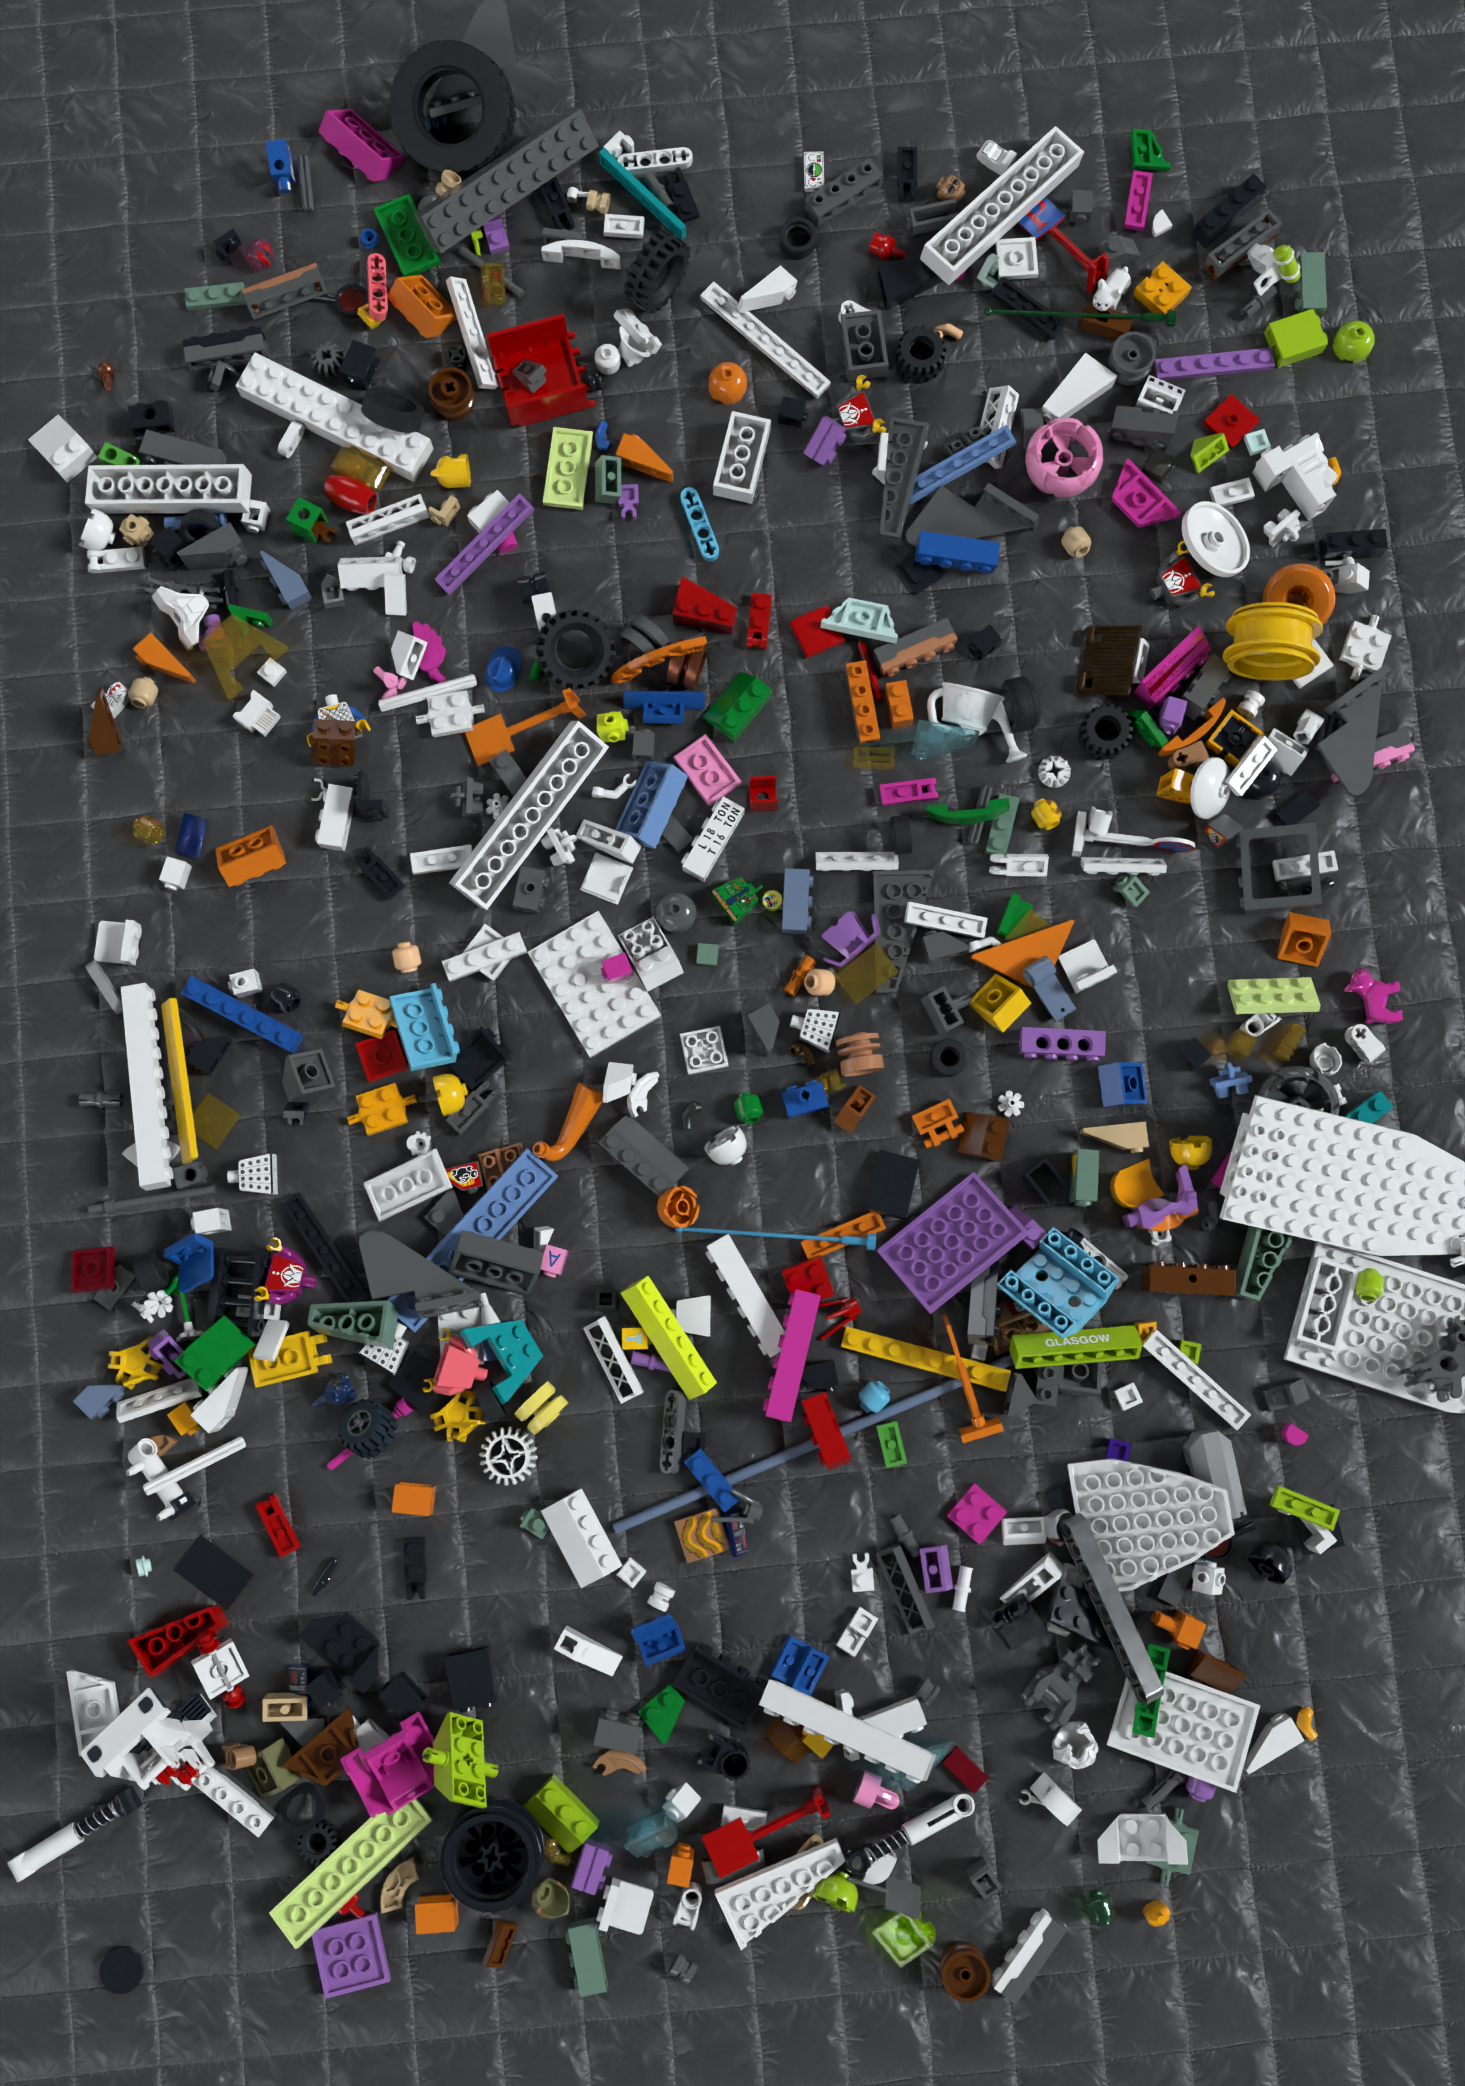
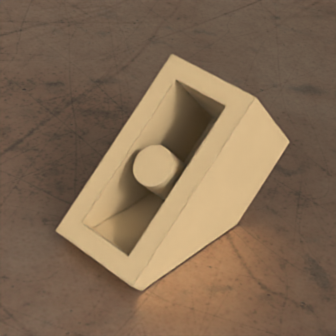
M267 1693L263 1698L262 1722L307 1720V1697L293 1693Z

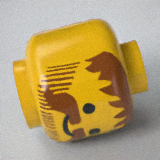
M1043 798L1034 803L1035 807L1031 811V816L1039 828L1050 830L1060 823L1062 813L1053 800H1045Z

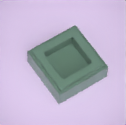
M698 943L696 964L717 966L719 945Z

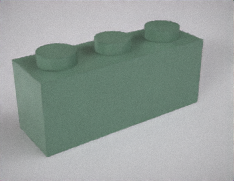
M1301 252L1296 260L1301 267V277L1294 283V291L1297 292L1295 310H1298L1299 314L1314 309L1316 315L1322 318L1327 309L1325 252Z
M592 1917L570 1922L568 1930L565 1931L567 1945L571 1944L572 1953L569 1954L570 1964L576 1970V1976H574L575 1990H579L580 1997L607 1992L608 1982L596 1918Z

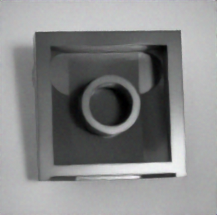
M1102 1362L1061 1365L1058 1391L1063 1394L1083 1397L1100 1396Z

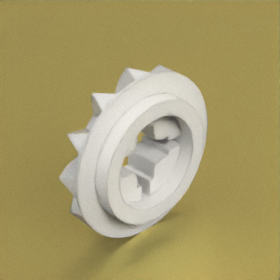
M1051 755L1040 763L1038 776L1046 786L1058 788L1069 780L1071 767H1069L1067 760L1062 759L1060 756ZM1053 764L1056 769L1061 770L1058 772L1057 777L1054 776V773L1049 772L1052 770Z

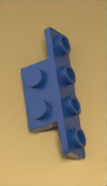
M623 692L624 708H644L643 723L684 724V709L705 708L704 692Z

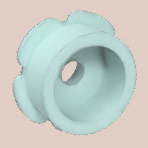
M142 1556V1558L136 1559L139 1577L144 1575L148 1577V1572L152 1571L150 1558L145 1559Z

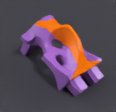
M1187 1165L1181 1166L1175 1173L1179 1188L1175 1203L1161 1198L1149 1199L1136 1206L1137 1208L1131 1209L1132 1214L1122 1216L1125 1228L1136 1226V1230L1166 1231L1181 1225L1186 1218L1198 1215L1197 1194L1193 1189Z

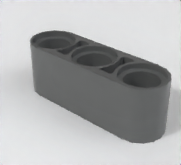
M755 1847L760 1859L721 1879L710 1856L702 1859L705 1884L711 1885L740 1879L766 1868L763 1847Z

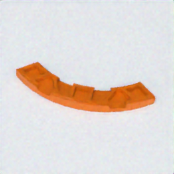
M706 637L681 641L646 653L619 668L611 676L612 684L632 681L642 672L641 668L644 666L652 667L664 662V657H678L702 651L707 644Z

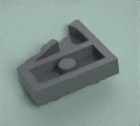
M453 1188L449 1189L424 1217L444 1236L464 1216Z

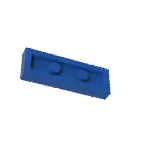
M701 1448L684 1461L686 1466L724 1512L741 1499L730 1492L734 1488Z

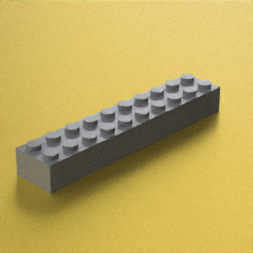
M570 108L413 214L433 251L443 253L599 147L581 108Z

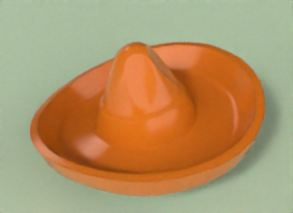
M1292 564L1281 568L1269 579L1263 592L1262 602H1283L1307 607L1313 610L1318 615L1322 624H1324L1333 612L1336 596L1330 578L1321 569L1309 564Z

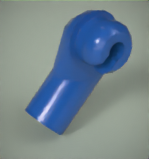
M599 421L595 431L596 444L600 451H608L610 449L611 442L605 440V433L608 427L605 421Z

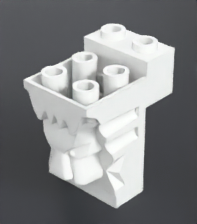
M1318 432L1312 436L1309 434L1304 436L1297 445L1293 446L1291 444L1283 451L1280 446L1273 450L1271 448L1265 450L1261 454V459L1255 463L1256 467L1252 472L1265 492L1282 482L1308 521L1324 512L1336 496L1332 485L1336 481L1337 474L1328 466V460L1322 453L1324 448Z

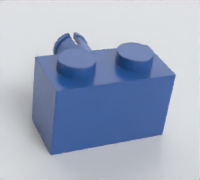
M817 1080L806 1082L805 1087L798 1089L796 1085L787 1087L785 1092L781 1094L788 1119L829 1107L823 1083H817Z

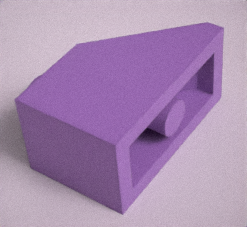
M1014 1205L1009 1211L1029 1233L1021 1242L1029 1250L1034 1249L1047 1233L1031 1217Z

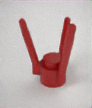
M846 1297L841 1300L819 1303L818 1308L843 1304L840 1306L841 1310L826 1316V1320L842 1314L844 1318L847 1317L819 1338L820 1341H823L850 1321L857 1319L856 1315L861 1314V1310L856 1298L849 1300Z

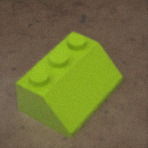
M555 1774L523 1805L568 1854L582 1845L598 1828L600 1822Z

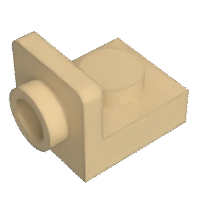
M450 495L448 500L442 503L440 511L431 506L429 507L430 518L436 524L441 525L442 523L448 527L458 512L460 505L458 500Z

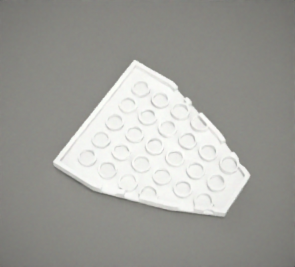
M1112 1458L1067 1464L1075 1513H1081L1086 1518L1119 1592L1134 1590L1166 1573L1190 1564L1235 1534L1228 1492L1225 1488L1180 1472Z

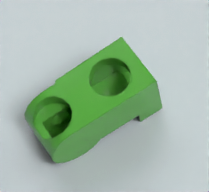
M107 442L104 443L98 455L101 465H140L141 463L132 454Z

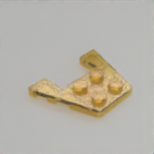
M234 614L229 616L202 640L229 700H232L244 689L230 671L256 648L262 645L275 660L279 659L290 649L285 644Z

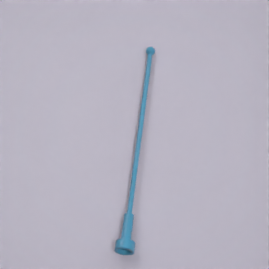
M692 1227L675 1228L677 1233L689 1231L842 1242V1244L867 1246V1250H875L876 1248L875 1233H868V1237L842 1236L840 1238Z

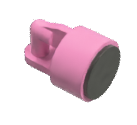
M865 1769L861 1770L858 1774L851 1793L853 1802L869 1809L874 1803L888 1809H895L899 1805L900 1800L896 1793L880 1786L881 1776Z

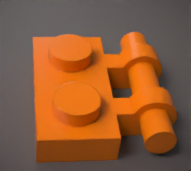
M950 1099L912 1116L920 1136L927 1132L930 1135L929 1139L923 1141L926 1148L941 1145L940 1142L949 1138L954 1139L958 1137L957 1134L964 1132L962 1124L954 1127L951 1122L959 1117ZM945 1124L947 1130L936 1134L934 1129Z

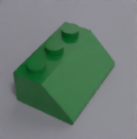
M740 671L705 713L703 719L731 741L735 742L771 699L772 689L757 677Z

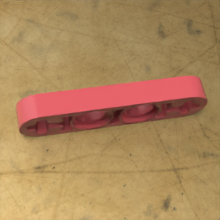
M373 253L368 256L367 261L369 316L376 321H382L386 318L388 310L386 261L382 255ZM375 263L378 264V269H375ZM372 277H379L382 281H374ZM378 292L383 296L375 297L372 293ZM376 305H380V312L377 311Z

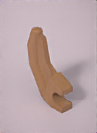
M617 1750L604 1752L592 1766L596 1769L599 1764H604L606 1767L602 1773L604 1776L622 1768L636 1774L644 1773L647 1769L638 1756Z

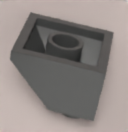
M322 1049L286 1056L282 1084L289 1102L307 1099L336 1087Z

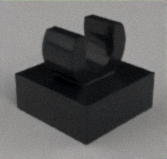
M287 1102L283 1110V1117L288 1118L289 1125L293 1124L294 1119H299L300 1125L304 1124L305 1117L309 1111V1103Z

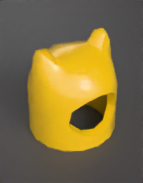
M461 454L457 458L442 456L437 462L436 469L430 473L431 476L437 477L439 483L445 488H466L471 486L467 454Z

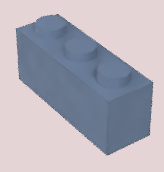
M785 868L782 933L806 934L807 928H811V916H808V908H812V896H809V888H813V876H809L810 870Z

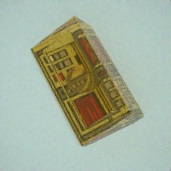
M484 262L481 266L483 306L505 305L504 264Z

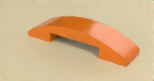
M1222 698L1204 715L1207 722L1184 741L1177 735L1162 747L1158 753L1160 757L1172 755L1177 750L1198 742L1218 720L1226 700Z

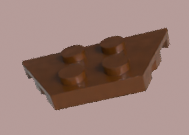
M350 1707L282 1765L283 1768L298 1772L300 1776L307 1779H314L316 1783L327 1786L345 1769L340 1759L359 1748Z

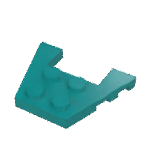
M522 1320L467 1328L459 1332L468 1349L487 1340L508 1375V1379L492 1388L502 1405L512 1397L543 1357Z

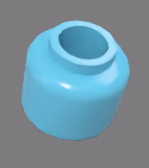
M871 1381L860 1391L859 1399L861 1403L859 1405L867 1413L870 1411L878 1413L890 1401V1391L882 1382Z

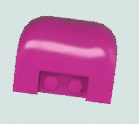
M420 1712L415 1713L400 1723L402 1731L391 1735L389 1739L381 1744L371 1747L366 1753H363L359 1747L340 1759L372 1818L376 1814L384 1812L386 1815H389L435 1787L434 1764L426 1763L422 1759L425 1757L422 1756L423 1751L427 1747L433 1749L434 1738Z

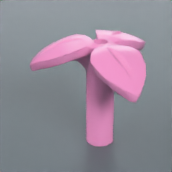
M379 666L373 671L389 688L382 696V699L397 695V689H403L407 683L408 678L402 676L398 680L396 675L383 671Z

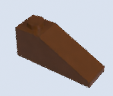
M99 688L96 695L90 735L87 738L90 749L94 750L95 756L119 752L122 745V740L103 688Z

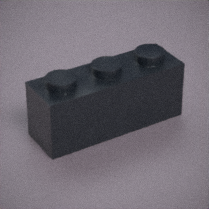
M1386 529L1325 533L1319 541L1321 561L1342 560L1346 557H1352L1353 559L1381 557L1388 549Z

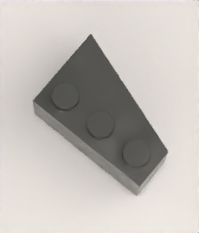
M1213 653L1181 697L1182 700L1188 702L1184 714L1194 721L1198 716H1204L1209 709L1207 706L1210 700L1214 701L1220 693L1218 687L1221 683L1225 685L1231 677L1227 663Z

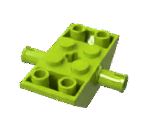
M449 1712L446 1714L433 1742V1749L427 1747L423 1751L422 1756L425 1757L422 1759L426 1763L434 1764V1786L449 1801L484 1809L487 1807L485 1776L495 1778L498 1774V1770H496L498 1765L485 1762L483 1721Z

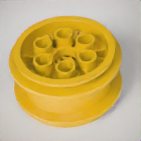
M1283 602L1255 603L1238 608L1226 622V631L1234 637V643L1224 650L1223 659L1227 663L1228 669L1239 676L1265 681L1293 680L1309 675L1320 662V653L1312 647V640L1321 635L1323 624L1319 620L1318 615L1307 607Z

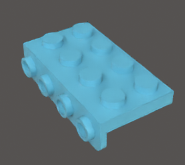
M432 983L430 989L394 995L389 998L411 1071L456 1062L457 1054L460 1053L458 1042H454L453 1026L451 1023L448 1024L447 1007L443 1006L441 1002L443 1000L442 991L437 989L436 983Z

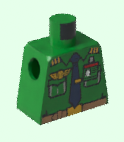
M738 877L712 890V896L736 926L757 905L758 898L755 893L763 888V885L757 877L749 883H746L742 877Z

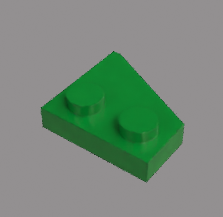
M1132 129L1130 132L1133 170L1168 172L1171 164L1170 162L1166 163L1162 156L1163 150L1156 142L1153 132L1151 130Z

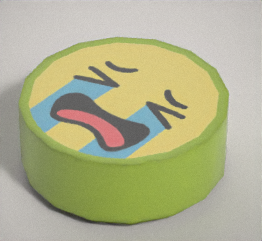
M776 890L767 891L762 899L763 906L768 911H777L783 902L782 895Z

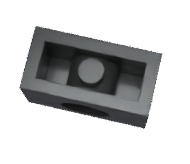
M1061 1365L1035 1367L1032 1392L1037 1402L1034 1404L1056 1406Z

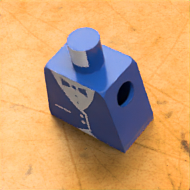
M285 139L266 141L271 177L279 187L280 193H290V184L296 183L291 150Z

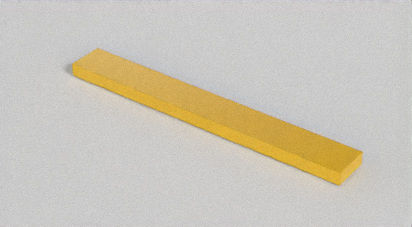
M169 998L161 1005L182 1164H188L198 1158L178 1003L176 998Z

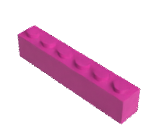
M795 1289V1293H790L788 1305L791 1306L790 1314L785 1313L783 1321L786 1331L785 1335L780 1334L778 1342L781 1352L780 1356L775 1355L773 1363L776 1373L775 1377L770 1376L768 1384L771 1394L770 1398H765L762 1409L766 1411L767 1417L788 1422L792 1420L821 1295Z

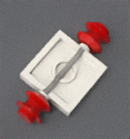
M204 1631L198 1635L195 1641L196 1646L200 1647L199 1653L203 1655L192 1660L191 1664L208 1698L211 1700L222 1693L221 1698L226 1701L225 1706L236 1709L246 1699V1694L242 1693V1686L236 1684L249 1677V1674L231 1638L220 1644V1641L215 1639L216 1632Z

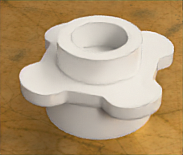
M1148 1230L1152 1237L1151 1243L1155 1246L1164 1241L1170 1242L1172 1239L1169 1230Z

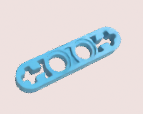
M691 487L685 488L680 495L681 504L703 559L713 562L719 557V546L698 492ZM690 494V496L693 497L694 506L692 507L690 505L689 500L686 499V495ZM698 511L702 514V517L699 520H693L691 514ZM706 529L709 535L706 538H701L698 536L699 530ZM708 542H709L710 549H711V550H714V551H713V555H710L709 553H706V552H707V546H706V544H707Z

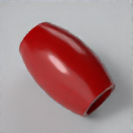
M330 475L325 482L324 495L338 507L359 514H370L373 511L377 502V494L362 481L345 475Z

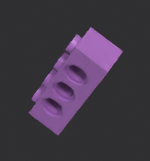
M1022 1027L1019 1030V1054H1023L1024 1058H1037V1055L1045 1056V1059L1054 1060L1057 1059V1056L1066 1057V1060L1076 1061L1078 1057L1086 1058V1061L1097 1062L1099 1058L1105 1056L1106 1031ZM1037 1039H1043L1046 1042L1045 1049L1037 1046ZM1058 1040H1063L1066 1042V1050H1061L1058 1048ZM1079 1041H1084L1087 1044L1086 1051L1079 1049Z

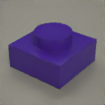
M1109 1438L1105 1459L1112 1458L1128 1462L1131 1443Z

